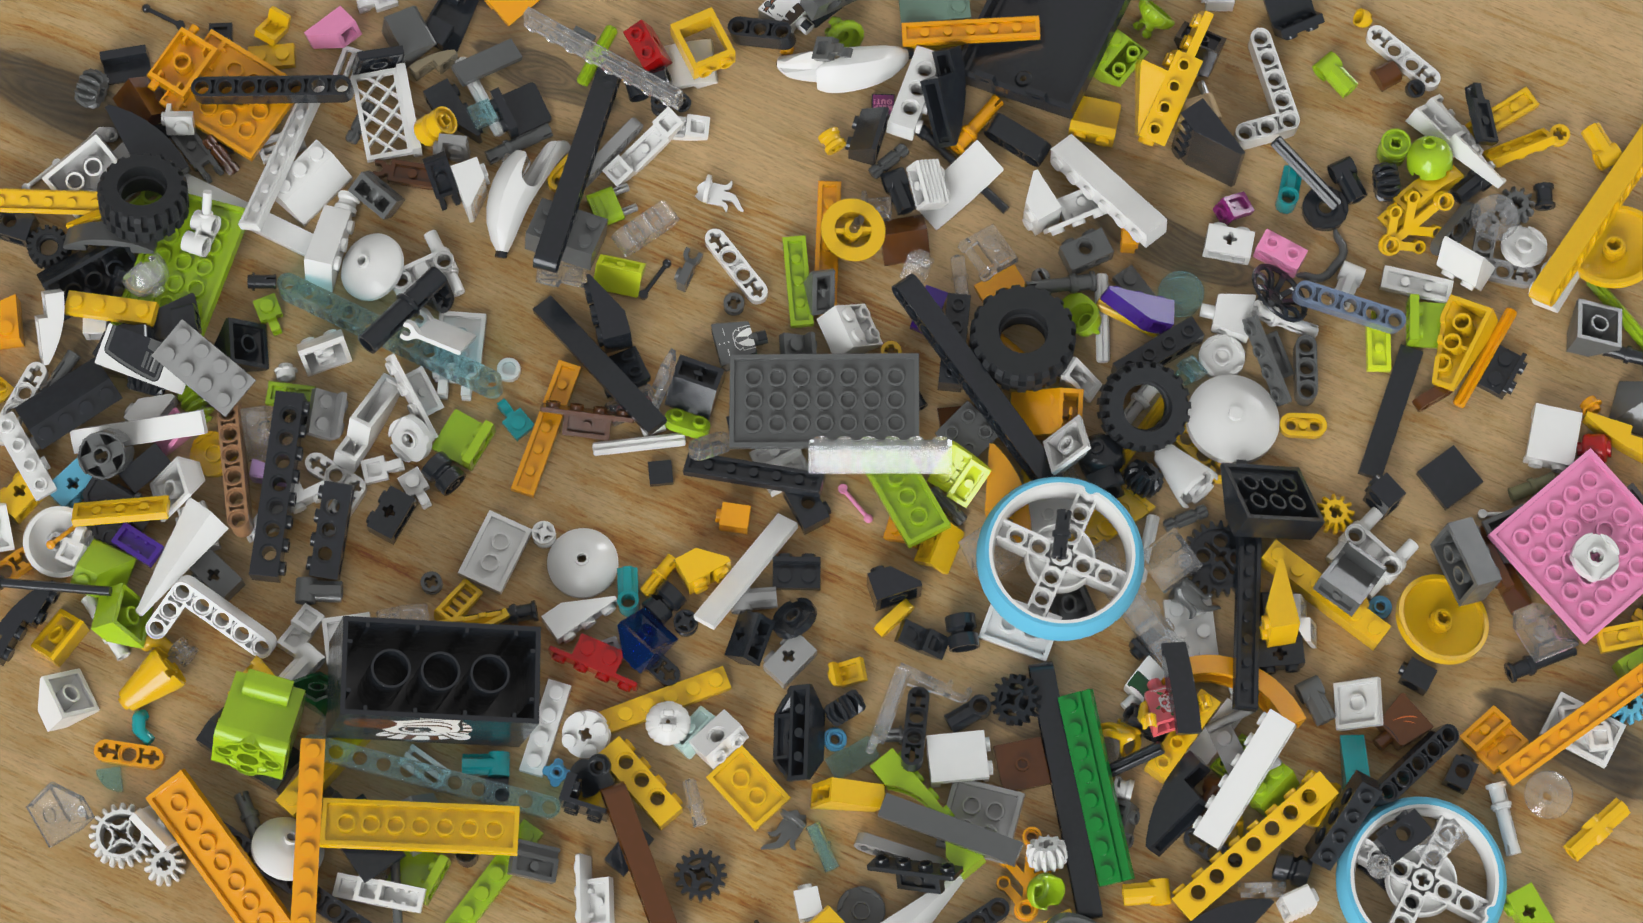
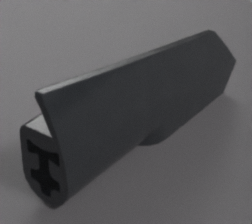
M479 0L437 1L425 21L437 43L433 47L441 51L455 50L458 52Z
M194 293L159 307L154 327L146 324L133 325L123 323L118 325L121 328L163 342L183 319L202 334L200 315ZM106 331L103 332L98 345L92 353L95 357H97Z

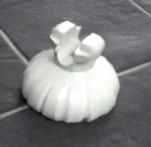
M673 701L657 703L649 710L646 715L645 727L648 735L654 742L670 746L680 743V741L687 737L691 727V718L686 708Z

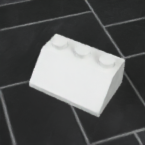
M316 139L292 163L275 201L305 227L323 209L324 205H327L353 177L334 154Z

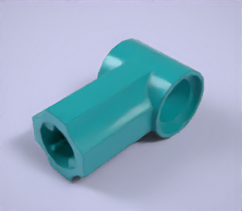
M1284 165L1278 196L1275 201L1276 209L1283 214H1289L1294 211L1299 199L1302 178L1290 165ZM1282 198H1290L1292 202L1287 203Z
M623 566L617 568V603L619 612L623 616L632 617L638 613L640 608L638 568ZM628 599L635 602L631 607H624L622 605Z
M490 751L488 754H463L462 775L510 777V752Z

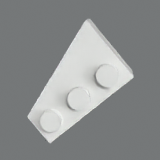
M324 205L304 257L306 287L333 293L342 258L347 250L349 234L352 235L355 227V221L352 220V211Z

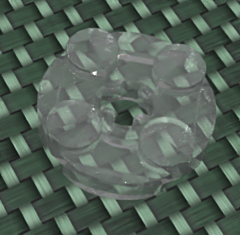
M1492 194L1482 198L1475 204L1471 219L1473 227L1479 236L1488 241H1504L1517 229L1519 214L1511 199L1501 194ZM1499 212V217L1502 218L1501 221L1492 224L1489 215Z
M1284 881L1237 882V892L1240 893L1241 898L1259 897V893H1265V897H1280L1283 895V892H1287L1286 882Z

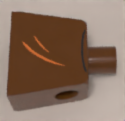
M1402 692L1383 715V726H1376L1381 733L1372 741L1381 751L1390 744L1399 751L1426 735L1434 726Z

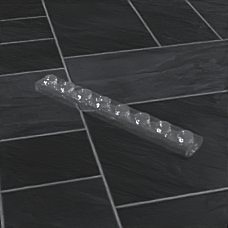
M531 7L524 11V26L530 32L540 34L549 42L560 45L567 52L582 57L587 63L594 64L602 68L607 74L622 79L627 85H633L640 89L645 95L655 97L665 106L679 110L683 105V91Z

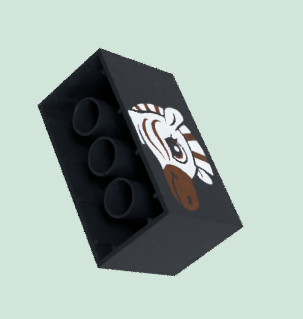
M343 616L329 641L326 738L520 747L539 724L541 627Z

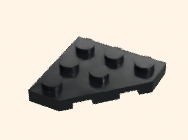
M93 477L82 493L84 502L137 498L107 479L101 480ZM151 520L126 523L144 533ZM123 523L90 525L94 539L120 549L111 540Z

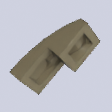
M445 50L428 55L409 66L411 75L418 81L435 68L440 74H443L459 59L458 54L455 50Z

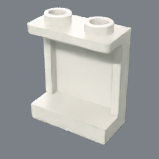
M1536 403L1531 411L1530 418L1532 422L1523 463H1527L1532 468L1540 469L1545 467L1550 468L1552 472L1562 473L1574 462L1583 413Z
M984 730L926 735L930 786L932 788H938L944 783L975 780L989 782V775H993L992 760L988 761L987 752L991 751L990 739L985 737Z

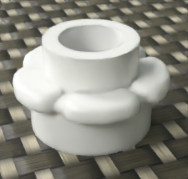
M281 363L279 367L274 369L278 381L291 382L296 379L295 373L298 370L291 363Z

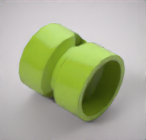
M1401 129L1386 131L1376 151L1379 162L1394 163L1397 167L1405 161L1411 146L1409 135Z

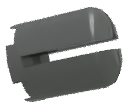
M112 428L88 435L82 440L83 442L79 447L77 455L80 468L85 474L101 480L111 478L125 471L134 459L135 450L133 445L125 448L123 444L130 440V438L119 429ZM105 451L108 453L106 458L96 459V455Z

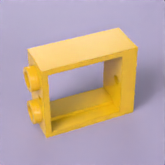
M712 7L670 24V35L693 79L705 78L713 71L720 68H729L735 63L736 52ZM713 27L725 51L696 62L684 38Z

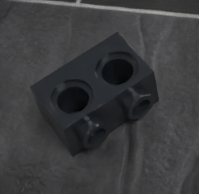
M1386 472L1382 477L1379 475L1375 476L1368 483L1369 486L1364 490L1366 494L1363 501L1370 508H1377L1383 514L1381 518L1383 520L1400 505L1406 492Z

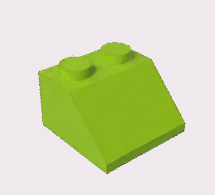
M124 583L110 586L112 587L111 596L99 595L91 630L106 642L144 648L147 636L145 626L152 616L153 607L143 616H140L135 612V609L139 605L141 597Z

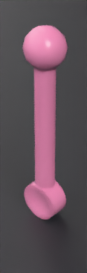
M840 484L838 487L839 493L846 495L864 516L866 523H871L873 516L867 514L848 492L846 484Z

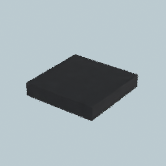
M403 45L357 52L352 66L353 75L395 68L396 64H400L404 55Z
M1454 445L1416 473L1445 511L1484 482Z

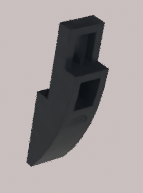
M33 590L22 598L1 620L0 665L4 666L6 661L9 662L15 653L14 647L18 641L23 640L27 633V625L36 629L39 624L42 625L48 615V608L51 603L54 604L58 600L60 592Z

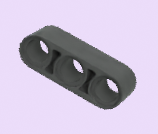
M1310 335L1300 336L1293 348L1294 398L1300 406L1311 405L1318 394L1317 343L1314 337ZM1305 344L1309 346L1310 351L1304 352L1299 346ZM1307 367L1311 373L1303 374L1300 368ZM1307 389L1311 392L1312 396L1305 397L1301 394L1300 390Z

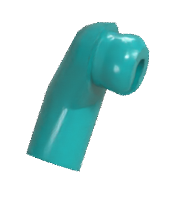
M140 709L132 715V732L148 746L155 740V737L146 729V721L149 718L148 711Z

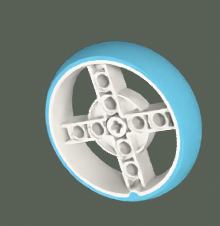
M1047 477L1030 481L1015 488L994 506L983 523L976 549V565L979 580L987 599L999 615L1008 623L1037 638L1071 641L1101 632L1127 611L1134 601L1142 582L1144 550L1139 530L1133 518L1113 495L1097 485L1084 480L1070 477ZM1049 498L1074 500L1070 508L1072 515L1069 532L1074 535L1076 540L1068 541L1067 558L1061 562L1051 558L1054 541L1052 531L1055 530L1056 523L1047 525L1034 532L1008 521L1010 516L1025 505L1038 500ZM1094 509L1101 513L1116 529L1124 547L1126 558L1125 571L1096 559L1093 544L1084 533ZM1081 513L1085 519L1081 521L1076 520L1073 514ZM1018 535L1021 537L1022 542L1014 543L1011 541L1010 536ZM995 545L1024 557L1027 572L1036 584L1026 608H1023L1013 600L998 577L994 560ZM1041 545L1044 551L1037 553L1032 549V546ZM1084 564L1087 566L1088 571L1080 572L1076 566ZM1107 574L1110 577V581L1103 582L1099 579L1098 575ZM1048 575L1054 576L1057 582L1050 584L1046 582L1045 577ZM1083 585L1090 586L1113 597L1107 605L1097 612L1079 619L1056 620L1046 618L1056 594L1073 592ZM1042 596L1046 598L1047 604L1040 605L1035 601V598Z
M1406 797L1383 806H1378L1369 812L1337 861V897L1340 908L1348 923H1372L1364 912L1357 895L1355 885L1356 863L1385 878L1387 894L1395 905L1388 923H1395V919H1402L1405 923H1415L1417 917H1432L1443 912L1445 909L1472 923H1498L1503 911L1507 891V876L1498 845L1477 818L1448 801L1431 797ZM1415 808L1421 816L1437 819L1433 828L1434 832L1429 836L1425 846L1417 845L1393 865H1391L1373 841L1368 839L1377 829L1395 820L1404 810H1407L1409 813ZM1459 831L1472 843L1482 860L1487 880L1486 899L1457 884L1455 868L1447 855ZM1437 833H1442L1447 837L1446 844L1438 842L1436 838ZM1373 853L1381 855L1382 864H1375L1372 861L1371 856ZM1431 854L1435 856L1437 864L1430 865L1426 861V855ZM1394 865H1401L1405 871L1404 875H1397L1393 869ZM1420 876L1424 877L1423 882L1426 883L1422 886L1418 885V878ZM1438 887L1447 889L1449 893L1448 898L1439 896ZM1406 897H1411L1416 901V908L1411 909L1405 904ZM1461 898L1469 900L1471 904L1470 910L1461 907Z

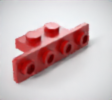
M581 633L572 654L551 645L549 646L548 652L552 656L551 659L558 663L564 664L568 662L574 665L573 668L585 674L587 671L596 674L595 678L605 683H608L609 680L617 683V687L626 692L631 690L637 692L639 688L637 682L617 674L626 655V652L583 633Z

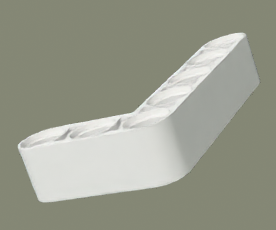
M1256 28L1252 31L1248 49L1271 115L1243 122L1236 127L1234 138L1243 150L1272 143L1278 136H1281L1283 139L1290 138L1295 135L1300 123V117L1271 34L1265 28ZM1262 39L1265 43L1257 44L1254 40ZM1268 59L1272 64L1266 65L1261 60ZM1269 80H1276L1279 85H1271ZM1282 100L1286 103V106H1279L1276 101ZM1290 121L1294 126L1287 127L1283 122ZM1268 127L1271 129L1272 132L1265 133L1261 130V128ZM1246 133L1250 138L1242 139L1239 134Z
M190 575L182 576L173 585L145 626L146 633L151 638L160 639L170 630L186 607L254 656L266 658L277 645V638L270 630ZM180 585L187 586L189 593L184 592ZM200 599L207 600L209 607L202 605ZM167 603L173 604L176 607V611L170 610ZM220 613H225L229 620H223ZM155 621L160 622L164 629L157 628ZM240 627L246 628L249 634H243L240 631ZM259 641L266 642L269 648H263Z

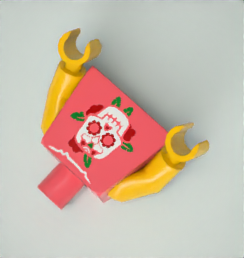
M1159 678L1151 679L1147 683L1149 691L1144 693V701L1139 705L1137 719L1143 725V729H1147L1150 726L1153 737H1157L1174 731L1175 722L1174 714L1171 713L1169 691L1166 692V685L1163 686ZM1204 693L1197 696L1200 712L1205 710V706H1213L1210 694Z

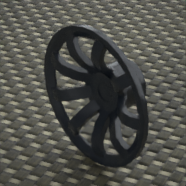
M1260 264L1253 270L1252 283L1258 295L1256 300L1262 301L1271 312L1288 322H1300L1306 317L1307 307L1300 306V313L1296 307L1292 306L1298 305L1292 298L1285 299L1292 294L1293 289L1297 285L1287 273L1270 264ZM1265 270L1268 273V279L1260 271ZM1273 272H1275V273H1277V274L1280 275L1279 280H1278V282L1276 283L1275 286H1274L1275 280H1274V273H1273ZM1257 277L1262 279L1264 285L1257 284ZM1285 280L1288 281L1292 287L1280 292ZM1299 289V295L1305 298L1303 292ZM1276 306L1280 308V310H1282V314L1276 311L1273 307ZM1288 310L1292 311L1295 317H1288Z

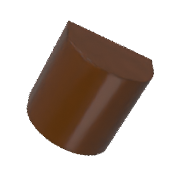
M1389 60L1370 71V75L1381 92L1402 80L1401 71L1393 60Z

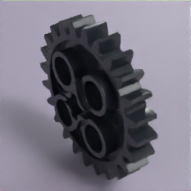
M1220 520L1218 526H1215L1213 521H1210L1209 528L1201 524L1200 532L1193 529V537L1187 536L1186 542L1189 545H1183L1182 550L1187 553L1180 556V559L1187 562L1181 565V569H1188L1184 577L1192 576L1193 583H1198L1200 590L1203 588L1207 589L1206 594L1215 591L1216 597L1219 598L1221 591H1224L1226 597H1229L1231 589L1235 593L1236 564L1232 563L1230 557L1236 555V536L1233 535L1229 524L1227 527H1224L1222 520ZM1214 539H1223L1226 546L1218 547L1215 545ZM1207 543L1210 546V549L1208 547H1205L1204 544ZM1203 553L1207 555L1209 561L1200 562L1196 555ZM1216 557H1224L1223 561H1215ZM1221 571L1225 578L1218 580L1213 576V572Z

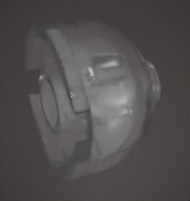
M159 253L149 256L150 262H140L123 276L121 282L131 294L137 297L152 295L155 298L165 291L164 285L168 281L169 270Z

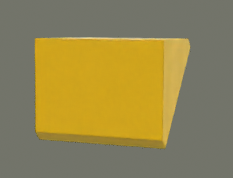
M60 608L30 646L60 668L90 630L81 619Z

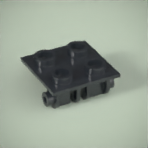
M636 346L609 356L637 388L643 385L646 386L648 385L647 382L651 381V376ZM604 389V392H605V394H606L607 399L610 398V397H612V396Z

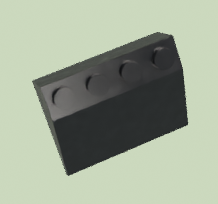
M1202 98L1180 113L1171 146L1172 152L1177 159H1181L1186 165L1232 187L1236 183L1245 151Z
M1223 462L1220 465L1225 517L1234 536L1311 540L1325 523L1299 467Z

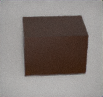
M147 76L129 78L113 97L117 107L136 114L154 126L161 123V113L165 112L166 109L159 104L164 95L160 86L154 92L147 87L151 81Z
M923 214L883 220L885 224V239L881 250L884 266L930 259L928 231Z

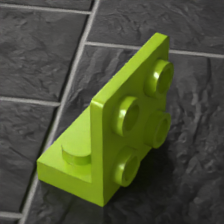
M1419 294L1409 295L1406 301V346L1412 348H1438L1437 339L1440 333V316L1446 303L1419 302Z
M455 409L433 443L432 449L436 452L443 451L452 461L472 471L495 435V426L487 420L481 423Z
M403 851L406 856L400 860L401 884L427 889L423 904L428 906L452 863L443 854L438 856L433 852H422L413 857L410 851ZM391 872L386 881L391 882Z

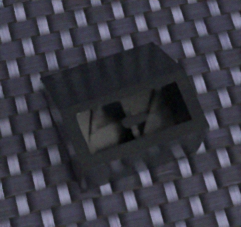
M680 354L671 377L665 405L702 416L709 420L725 379V369Z

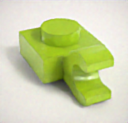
M275 293L254 300L253 304L261 324L268 322L274 336L282 334L283 332L277 319L283 317V313Z

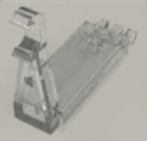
M901 662L899 667L896 666L889 681L865 751L868 754H873L878 743L884 744L892 727L906 685L910 687H924L930 693L959 703H964L969 699L972 692L971 687L966 689L965 694L957 693L951 689L953 685L952 679L946 684Z

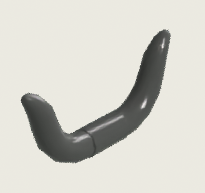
M1336 228L1333 230V236L1339 247V254L1321 274L1300 272L1296 274V277L1314 283L1324 282L1330 279L1342 266L1347 258L1348 249L1346 242Z

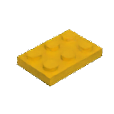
M743 745L706 776L711 785L754 831L759 829L791 800V797Z

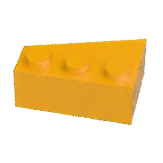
M16 294L0 301V350L25 347L21 302Z

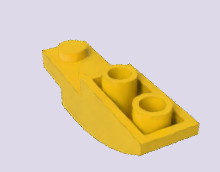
M1453 165L1452 170L1447 171L1446 176L1441 179L1421 180L1419 177L1393 198V204L1402 208V215L1398 218L1397 231L1403 227L1407 206L1404 194L1407 190L1412 189L1420 194V200L1415 211L1416 216L1433 202L1436 193L1440 191L1448 192L1464 175ZM1414 193L1410 195V201L1414 199ZM1396 208L1392 210V215L1396 214ZM1385 210L1377 218L1387 228L1389 217Z

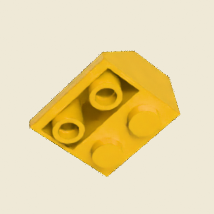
M694 548L675 559V566L680 579L689 595L704 592L708 589V585L715 581L721 583L731 571V560L724 555Z

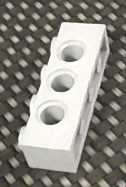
M917 45L888 119L886 133L913 141L915 133L920 134L923 125L921 120L922 114L927 115L928 113L920 81L937 75L932 55L933 50ZM925 73L929 76H922L920 74ZM918 92L921 95H914L913 93ZM906 111H911V112H913L914 114H911V115H910V114H907V113H905V112H906Z

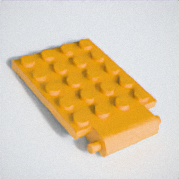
M191 24L188 30L181 27L147 73V77L151 80L147 87L154 92L158 86L165 89L166 93L159 101L162 107L166 109L167 103H172V111H193L196 128L208 135L212 134L219 142L253 162L294 103L200 104L193 95L191 84L198 77L288 75L213 29L210 30L203 40L196 36L199 27L195 24ZM295 86L291 89V92L296 93L301 90V87ZM225 87L221 91V93L226 94L230 92L232 88ZM248 87L244 92L251 93L255 88ZM271 87L268 89V92L274 93L278 87ZM201 88L198 93L204 94L208 91V88Z

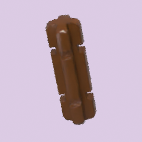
M212 134L203 140V145L207 150H211L210 153L221 166L224 165V170L229 176L234 175L239 171L240 166L231 160L232 157L221 144L218 145V140Z

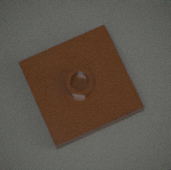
M1041 736L993 746L1002 788L1022 791L1051 785Z

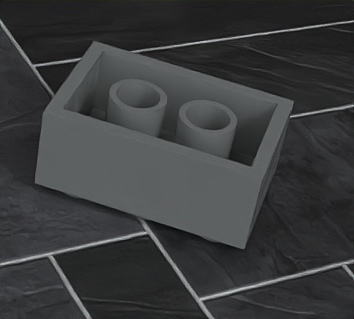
M541 199L526 231V250L536 252L552 204L551 200ZM578 209L561 261L591 271L607 234L608 219Z
M1473 517L1447 523L1430 544L1459 607L1483 601L1502 580L1500 570L1495 565L1490 549L1486 546Z

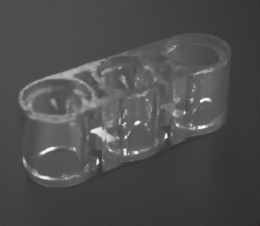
M662 200L618 229L611 236V239L623 255L628 257L678 223L680 218L667 201Z

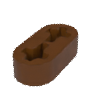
M1434 386L1415 398L1412 404L1418 412H1421L1446 398L1453 391Z

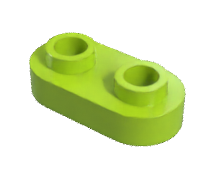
M677 408L670 409L665 413L667 423L664 425L667 429L695 439H704L709 435L711 424L706 418Z

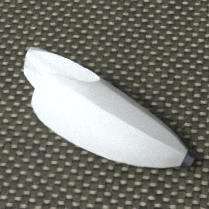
M886 45L849 47L853 49L851 58L835 55L834 60L830 62L811 59L813 51L779 56L776 65L778 70L789 78L817 82V89L826 93H846L880 84L893 77L905 66L908 60L912 59L914 49L912 47L902 48Z
M567 141L548 142L523 178L522 169L527 155L525 151L515 150L501 164L489 190L486 206V223L490 240L496 250V258H507L508 251L533 198L556 164L570 151L571 146Z

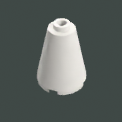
M1168 444L1164 449L1155 450L1154 461L1182 507L1189 508L1187 504L1190 502L1197 504L1213 489V479L1218 480V475L1215 471L1172 444Z

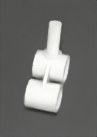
M211 190L203 191L202 210H196L191 217L190 228L195 230V232L186 231L181 240V249L183 251L201 257L208 255L213 240L221 227V218L213 215L211 211Z

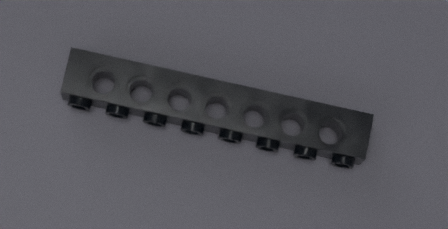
M276 391L249 569V576L252 580L281 583V577L286 575L287 562H284L285 553H289L290 539L287 536L288 530L293 528L294 520L291 515V508L296 506L297 493L294 492L295 484H299L300 470H297L298 461L303 459V447H300L301 439L306 437L307 432L304 418L309 415L310 402L307 401L304 393ZM288 415H296V419L293 422H285V418ZM286 437L293 438L292 443L289 445H283L281 443L282 440ZM282 460H289V461H290V463H289V465H288L287 467H285V468H280V467H278V464H279L280 461H282ZM278 483H286L284 490H275V486ZM277 505L283 506V510L280 513H271L273 507ZM271 529H280V532L277 536H268V533ZM268 552H276L274 559H265V555Z

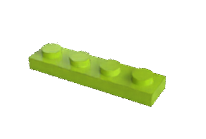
M806 235L782 237L790 327H813L814 318L810 313L803 283L809 275Z

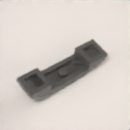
M89 222L68 228L63 248L67 250H87L88 245L130 247L132 253L155 254L158 241L150 240V243H143V241H137V243L130 242L128 238L123 240L117 237L116 233H111L103 222Z

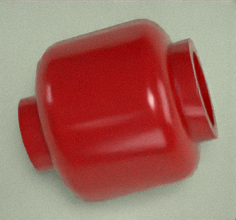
M1604 433L1584 434L1582 442H1577V456H1582L1591 448L1604 463L1607 462L1608 458H1612L1611 439H1607Z

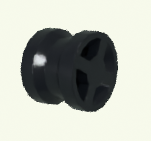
M680 610L674 617V628L680 636H692L698 628V621L694 618V612L690 610Z

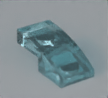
M866 736L848 748L845 747L826 758L825 761L835 778H844L874 762L881 756L871 738Z

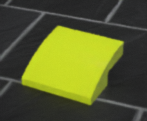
M952 440L929 474L927 481L945 491L948 498L967 508L992 470L974 454Z

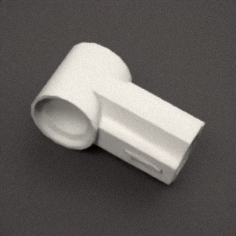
M1344 260L1334 289L1354 295L1364 278L1366 269ZM1345 302L1343 305L1344 309L1348 310L1351 303Z
M306 642L298 649L294 655V660L278 677L295 680L310 675V673H315L324 664L326 657L309 642Z

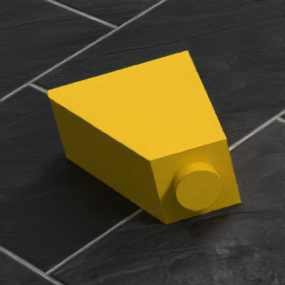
M831 777L812 784L810 808L875 812L880 810L885 798V785Z

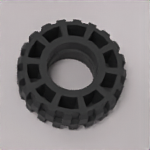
M1012 285L1007 290L1001 288L996 291L995 296L989 295L983 300V306H978L974 313V319L971 321L969 347H971L972 352L995 383L1001 385V389L1007 391L1015 389L1018 393H1026V390L1030 389L1034 392L1042 390V386H1051L1056 382L1057 376L1061 377L1073 358L1076 343V325L1072 321V314L1068 308L1064 309V302L1059 297L1054 298L1051 296V292L1046 289L1041 291L1033 285H1028V287ZM1026 324L1039 330L1045 338V343L1033 352L1018 353L1007 348L1001 341L1000 336L1004 330L1013 325Z

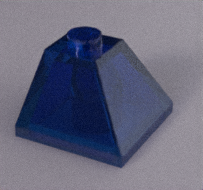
M645 607L620 621L617 625L623 658L640 674L652 667L678 641V638Z

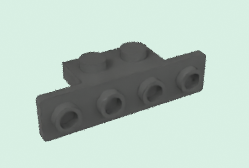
M1257 314L1242 319L1244 331L1249 337L1253 353L1260 364L1262 376L1270 389L1271 398L1276 403V406L1292 402L1284 378L1293 375L1294 371L1278 332L1274 331L1265 334Z

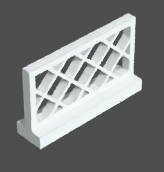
M405 63L396 64L395 68L352 75V84L367 162L414 155V157L423 156L421 143L414 133L416 117ZM393 75L394 83L389 89L379 83L383 77ZM368 80L372 83V86L365 93L358 88V81ZM376 86L386 92L380 102L370 96ZM389 95L398 99V104L393 110L383 104ZM367 99L377 105L371 114L362 109V105ZM380 108L390 113L384 123L374 117ZM394 116L402 120L403 123L398 131L388 126V123ZM371 120L381 126L375 135L366 131V126ZM384 129L394 134L388 144L378 138ZM399 137L406 142L407 149L396 150L392 145ZM375 141L385 147L381 154L371 155L370 148Z

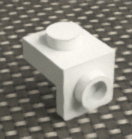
M167 103L165 112L161 113L162 126H166L167 135H195L196 127L193 111H172V103Z

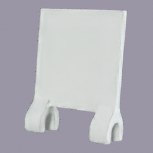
M424 307L420 310L419 314L423 316L424 320L419 318L415 321L406 320L403 326L409 328L411 333L403 331L400 335V338L409 341L418 338L457 355H461L476 340L477 336L435 319L430 311Z

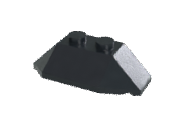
M812 684L789 686L787 694L774 713L773 762L788 782L810 780L824 761L825 711Z

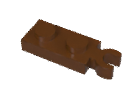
M381 159L375 160V165L383 169L380 172L373 171V173L380 179L388 177L387 181L389 184L433 190L424 164L392 159L391 165H388Z

